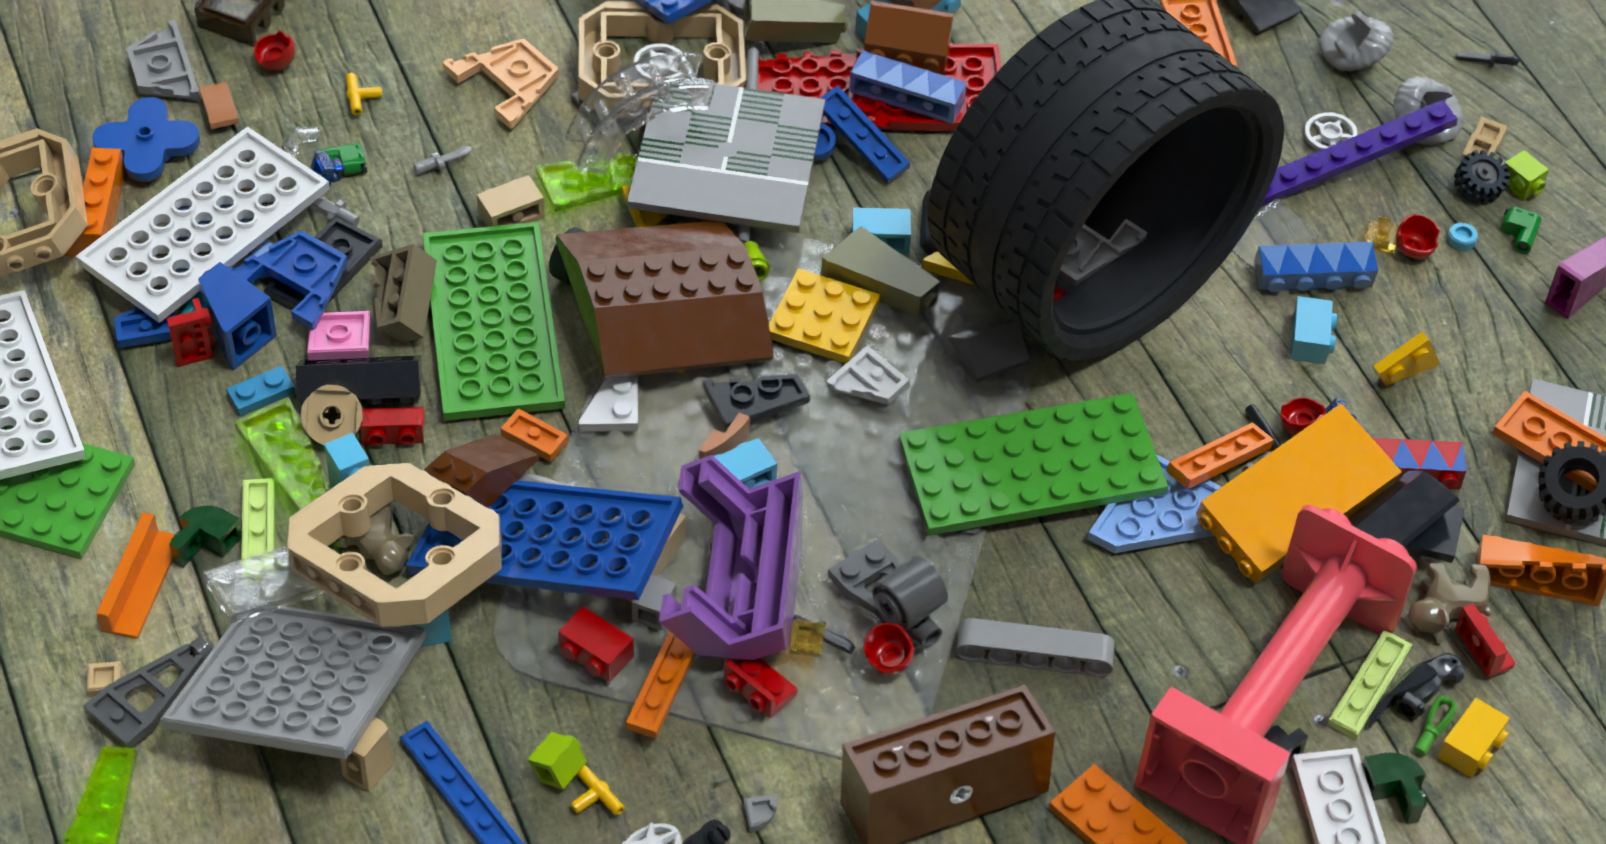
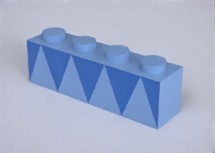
M862 51L850 72L849 92L954 124L965 102L967 82Z
M1373 242L1259 246L1254 259L1259 291L1279 292L1291 289L1307 291L1317 288L1335 290L1342 287L1362 289L1373 286L1378 274Z

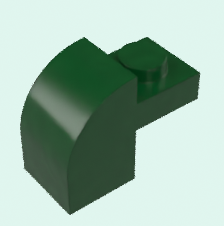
M216 506L192 508L180 516L182 531L177 532L173 536L169 546L173 562L182 568L203 547L224 558L242 539L240 518Z
M1386 752L1365 756L1362 766L1373 801L1395 797L1406 825L1419 822L1426 807V797L1421 789L1426 774L1422 767L1412 758L1400 753Z

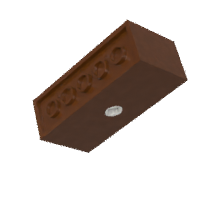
M1022 685L842 744L840 804L862 844H896L1049 792L1055 730L1027 686Z

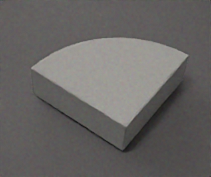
M777 794L744 799L749 833L763 829L772 821L777 809Z

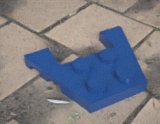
M300 230L269 246L270 251L258 257L252 255L244 259V264L235 269L231 266L228 267L251 284L263 273H267L304 294L306 297L291 311L292 319L314 330L348 264L347 255Z

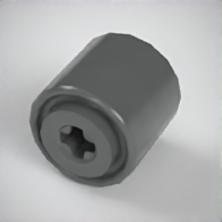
M913 556L872 586V596L878 612L887 622L898 624L905 631H908L948 601L947 588L941 576L927 560L920 556Z

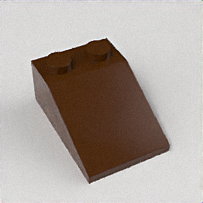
M492 434L444 451L424 471L488 508L540 458L538 454L497 434Z

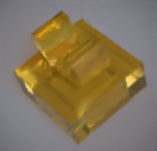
M1379 215L1378 221L1368 220L1366 242H1373L1374 250L1394 253L1397 224L1390 223L1391 217Z
M793 620L789 654L821 657L825 623Z

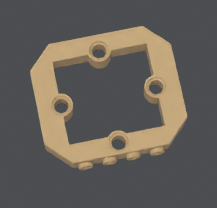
M605 1L579 18L578 98L606 117L648 118L657 84L654 81H607V79H611L619 74L620 47L615 42L607 41L606 36L648 37L651 42L656 44H666L673 37L715 38V43H710L704 48L703 75L711 81H717L714 84L746 88L743 20L716 3H707L671 24H667L635 1Z
M37 128L0 141V188L8 182L9 177L42 166L43 174L33 180L30 190L43 211L48 213L49 221L5 236L0 235V277L64 256L88 226L78 156L67 139Z
M410 463L364 466L289 517L287 548L291 572L380 627L428 624L502 569L499 514ZM393 500L428 519L433 529L448 531L463 540L454 548L441 545L430 549L425 556L426 568L397 589L368 572L365 559L361 554L356 552L339 554L327 547L343 535L359 537L366 534L371 527L370 516Z

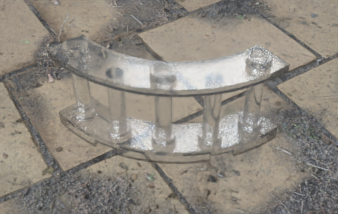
M687 52L668 53L645 58L615 72L597 86L576 112L566 135V140L583 142L584 147L576 164L578 170L606 174L614 154L622 144L621 140L632 129L634 131L645 123L655 119V115L668 110L672 112L687 109L709 110L716 83L714 79L696 78L702 57L701 54Z

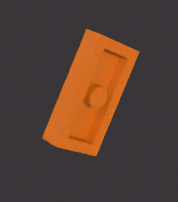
M519 408L500 428L502 437L538 454V456L549 462H552L568 443V434Z

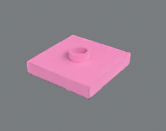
M371 312L323 313L317 327L314 330L309 329L308 360L369 358Z

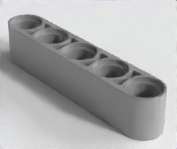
M968 618L962 620L959 624L956 653L960 658L968 661L1091 676H1106L1113 671L1115 642L1112 637L1100 633Z

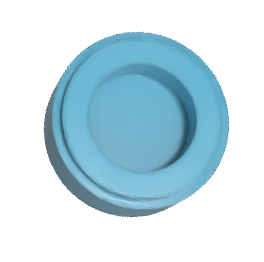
M1457 223L1451 226L1447 241L1453 248L1467 251L1475 246L1478 233L1469 224Z

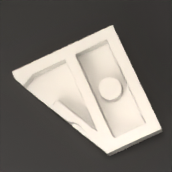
M867 345L826 381L827 388L832 391L889 405L910 387V380Z
M638 376L606 378L580 418L579 432L638 431Z

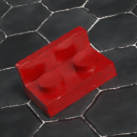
M199 298L192 299L193 312L166 318L177 367L213 358L211 346L216 345L212 328H207L208 325H212L208 308L201 307Z
M424 407L363 409L364 418L360 423L363 445H411L424 443Z
M1474 603L1462 607L1455 630L1486 676L1489 678L1513 669L1515 661L1507 651L1504 642L1498 638L1489 625L1486 616L1479 612Z
M761 658L754 660L740 659L736 663L728 660L724 663V682L732 692L741 694L748 700L754 710L763 712L770 719L797 696L798 688Z

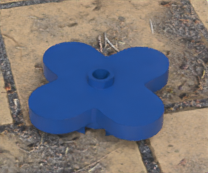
M152 97L135 101L129 108L128 120L126 122L105 123L99 126L92 135L94 148L121 149L127 175L133 180L142 182L159 177L164 171L165 162L169 158L173 160L175 156L188 155L194 152L200 144L199 131L195 124L185 120L169 121L165 103L160 99Z

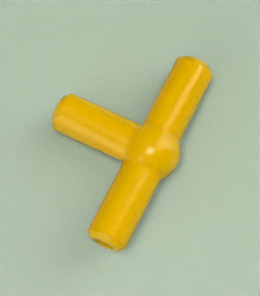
M354 73L346 75V97L350 102L351 112L353 115H360L362 113L360 99L381 98L382 88H358L356 75Z
M584 765L577 773V776L590 789L571 803L572 810L579 814L600 799L614 815L621 814L624 810V805L609 790L608 784L600 781Z

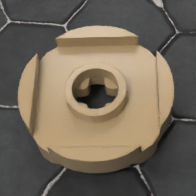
M325 385L316 389L306 398L301 409L302 426L312 439L322 445L350 433H353L356 437L360 430V423L364 418L363 408L357 396L339 385ZM330 407H336V412L341 413V418L336 419L335 424H329V420L324 418V413L329 412Z

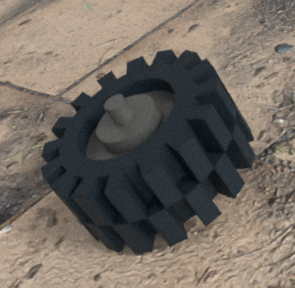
M1474 150L1471 154L1468 153L1457 167L1453 177L1456 178L1454 185L1460 186L1457 190L1459 194L1465 192L1464 198L1468 201L1472 197V203L1475 204L1479 200H1481L1482 205L1487 204L1488 201L1490 203L1494 202L1509 183L1510 172H1506L1508 169L1507 164L1501 165L1503 159L1499 157L1496 160L1494 158L1495 153L1493 152L1486 155L1487 150H1481L1480 153H1478V150Z

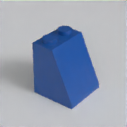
M219 262L211 269L206 270L198 278L203 308L207 307L212 325L209 326L212 328L214 337L229 368L234 371L273 340L277 334L271 297Z

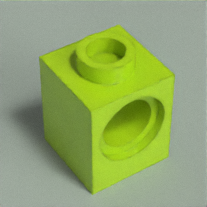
M1525 150L1505 162L1508 166L1506 172H1510L1509 183L1506 187L1523 201L1532 195L1540 194L1546 187L1545 180L1549 169Z

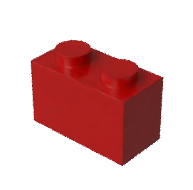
M584 606L558 631L559 650L569 660H576L584 665L592 675L596 677L601 676L608 682H611L634 657V638Z

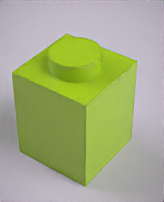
M550 732L527 759L539 782L560 789H564L587 762L581 751V745L576 738L571 735L565 736L555 732Z

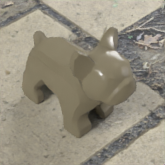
M390 504L370 516L371 527L366 534L359 537L343 535L339 538L340 547H343L342 553L356 552L361 554L365 560H375L384 575H390L396 571L403 570L406 562H408L413 552L408 551L407 548L413 542L414 535L404 533L395 536L391 533L392 513L397 508L394 504Z
M1430 563L1426 573L1431 579H1422L1421 583L1422 589L1427 594L1423 600L1414 603L1408 613L1409 620L1417 626L1419 631L1432 633L1436 644L1442 643L1445 625L1449 626V619L1459 618L1462 607L1474 603L1480 613L1488 617L1491 616L1492 609L1488 605L1491 579L1487 567L1479 564L1471 565L1470 574L1474 578L1464 580V584L1450 580L1443 563Z

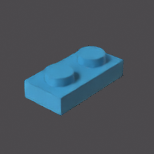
M282 366L226 388L227 396L240 417L296 394L295 386Z

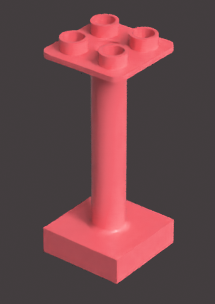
M1313 505L1303 506L1297 515L1282 569V577L1285 582L1303 592V594L1220 713L1170 687L1150 716L1134 786L1235 844H1255L1269 824L1290 756V752L1263 737L1346 616L1380 634L1384 630L1390 633L1395 631L1417 570V565L1409 556L1407 550L1392 539H1377L1352 526L1348 518L1337 510L1330 508L1321 510Z

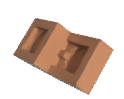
M227 82L199 87L211 129L239 123Z
M739 412L725 433L713 429L699 449V459L709 455L715 456L726 453L744 443L749 437L750 417Z

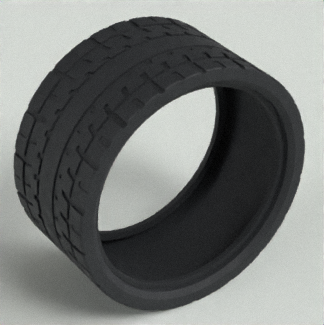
M1095 0L1059 18L1027 42L1000 68L973 101L951 136L932 182L927 211L931 240L937 251L1052 355L1069 361H1083L1107 355L1139 339L1178 310L1203 286L1242 238L1268 193L1280 161L1284 141V120L1280 106L1271 94L1221 56L1152 0ZM1125 219L1147 232L1143 242L1076 286L1059 276L1064 259L1083 224L1108 240L1111 239ZM1055 285L1065 291V294L1058 300L1053 299V296L1056 294L1054 291Z

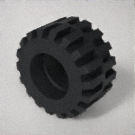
M1578 441L1577 446H1572L1571 442L1564 443V449L1561 450L1557 446L1552 450L1551 456L1547 455L1544 458L1543 466H1540L1539 497L1544 502V508L1547 512L1552 511L1553 517L1558 521L1561 517L1564 518L1565 524L1572 525V521H1578L1579 526L1586 525V520L1589 519L1594 523L1599 520V515H1606V451L1604 449L1601 452L1597 451L1598 446L1592 443L1589 448L1584 447L1585 441ZM1579 470L1592 475L1597 482V487L1590 494L1577 497L1563 491L1559 481L1566 473Z

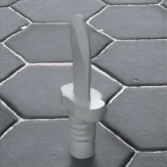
M465 146L443 156H440L438 152L432 153L429 159L414 163V170L417 175L434 168L444 170V162L464 156L472 148Z
M321 196L312 203L329 213L327 216L328 221H331L336 216L354 226L359 224L360 218L345 210L347 203L343 200H339L334 204Z

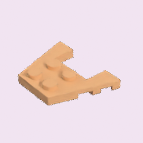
M524 38L491 47V52L480 55L473 52L466 54L465 59L453 62L451 58L442 62L443 70L457 83L462 82L479 71H483L512 96L510 99L494 107L495 116L510 129L515 127L559 77V68Z

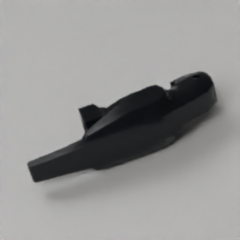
M1445 653L1411 667L1382 699L1369 717L1367 726L1372 727L1382 714L1393 705H1396L1397 711L1409 720L1417 719L1424 713V705L1434 698L1444 681L1452 680L1455 684H1458L1463 680L1466 670L1462 660L1451 653Z

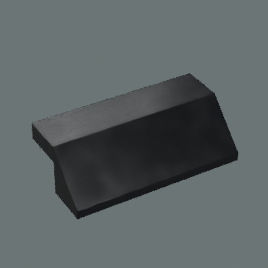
M1408 471L1351 517L1349 521L1352 526L1377 539H1392L1405 547L1460 500L1457 495L1427 472Z

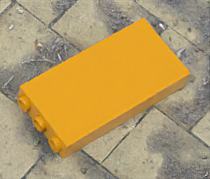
M1339 404L1202 500L1196 515L1201 526L1206 530H1210L1217 538L1220 548L1225 553H1230L1237 561L1242 574L1248 578L1250 577L1256 584L1284 564L1297 515L1303 506L1313 505L1321 510L1324 508L1334 509L1348 518L1397 481L1402 471L1342 404Z

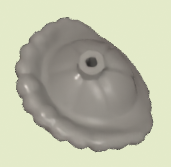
M1357 11L1351 17L1338 19L1328 24L1327 28L1321 32L1319 44L1321 52L1331 66L1340 71H1354L1370 67L1381 58H1384L1393 45L1394 35L1392 29L1385 22L1366 17L1362 12Z
M1419 76L1408 78L1404 83L1400 84L1399 89L1396 91L1394 98L1396 119L1444 100L1458 118L1457 126L1416 143L1434 146L1456 138L1462 130V122L1464 121L1462 108L1458 104L1457 98L1453 95L1450 87H1446L1434 79Z

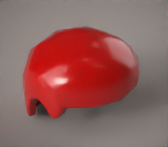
M281 30L276 34H268L260 38L254 46L256 62L262 68L269 71H280L288 67L295 58L296 49L291 35L287 36Z
M1410 214L1403 219L1396 231V246L1403 255L1409 258L1426 259L1435 252L1439 245L1437 241L1440 229L1432 219L1422 214Z
M1306 397L1292 399L1281 407L1280 420L1282 427L1290 436H1295L1326 414L1325 407L1316 400Z
M885 622L874 626L866 634L863 646L864 654L869 664L878 673L893 676L903 672L912 663L914 655L913 643L902 626Z

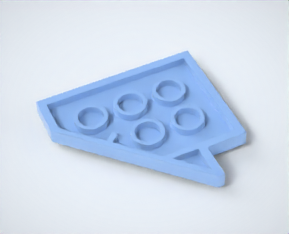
M1157 455L1169 486L1167 494L1108 504L1088 532L1087 540L1113 553L1214 536L1210 530H1206L1201 526L1196 512L1201 501L1222 486L1206 480L1187 489L1166 472L1170 461Z

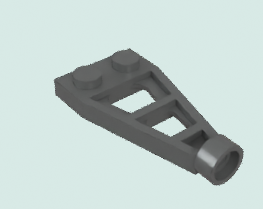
M877 539L829 568L828 577L848 598L887 622L878 612L872 593L867 591L865 586L879 577L889 574L899 567L900 563ZM927 616L906 631L910 638L917 641L923 648L934 645L942 635V630L930 616Z
M197 637L190 644L187 643L110 683L83 705L85 713L126 749L130 750L155 729L162 716L212 651L211 646L203 638ZM174 666L181 672V675L171 686L165 687L154 678L155 675L164 669ZM141 686H149L157 693V697L146 711L139 712L125 700V697L129 692Z

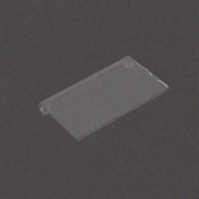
M1275 199L1255 215L1232 252L1256 273L1254 259L1259 246L1308 244L1318 237L1319 234L1280 199Z

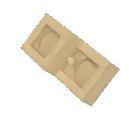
M1481 116L1462 157L1464 158L1468 153L1471 154L1474 150H1478V153L1481 150H1487L1486 155H1489L1491 152L1496 154L1508 126Z

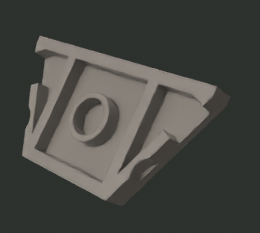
M176 19L167 22L168 28L159 34L153 31L146 35L143 40L137 41L126 48L139 94L192 100L200 99L199 90Z

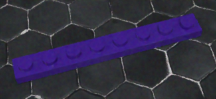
M1441 100L1278 167L1261 206L1457 126L1458 118L1446 102Z

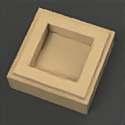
M121 661L88 664V697H94L107 685L122 678L123 667Z

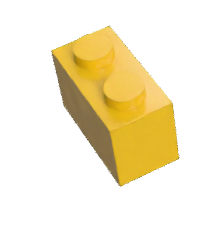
M1475 698L1444 740L1437 758L1472 779L1478 769L1485 771L1494 756L1491 753L1493 748L1497 747L1500 749L1507 740L1510 732L1505 729L1510 717L1480 699Z

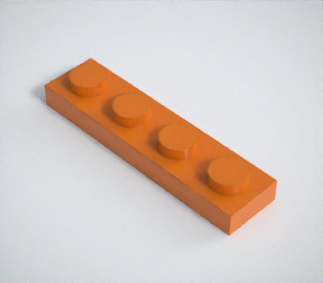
M1252 422L1170 461L1166 472L1185 488L1189 489L1271 449L1274 439Z
M670 631L626 720L627 730L657 739L696 656L695 652Z

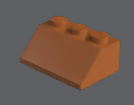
M871 1L864 51L944 75L950 52L953 14Z

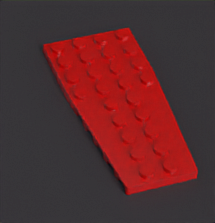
M950 44L944 76L967 82L965 102L954 124L849 92L850 72L861 52L864 51V48H856V54H842L840 49L830 50V55L814 56L813 51L803 52V57L787 58L786 53L776 54V59H759L757 90L821 98L838 85L878 129L955 131L973 101L1000 70L999 44ZM823 114L821 123L827 126H834Z

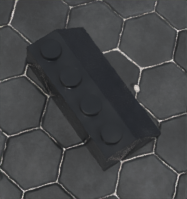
M421 355L300 360L296 365L297 402H304L312 392L325 385L345 387L356 395L358 400L366 399V404H383L386 398H397V403L415 402V397H420L422 394Z

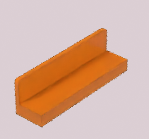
M142 512L96 614L101 632L134 639L140 636L173 561L169 543L175 534L158 531L154 514Z

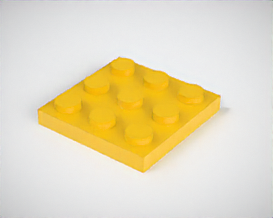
M798 268L769 323L771 340L846 364L852 359L880 302V294Z

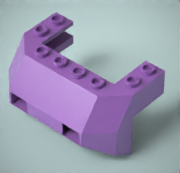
M713 455L682 465L678 491L715 524L710 565L708 568L707 589L704 593L696 585L685 587L682 605L668 593L664 594L659 622L693 652L701 656L754 660L786 650L791 645L802 547L803 491L801 471L748 489Z

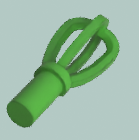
M1438 696L1433 702L1426 719L1424 731L1414 748V752L1417 755L1425 756L1433 741L1437 739L1439 734L1446 729L1453 719L1457 709V704L1453 699H1449L1447 696ZM1447 704L1449 712L1438 726L1432 727L1437 709L1441 705Z

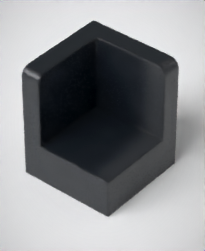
M1274 725L1263 738L1290 752L1288 765L1291 763L1293 755L1303 754L1308 736L1300 728L1288 735L1279 725Z

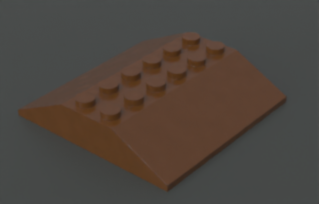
M706 221L556 234L555 239L603 378L773 361L774 354L762 287L746 246L724 222Z

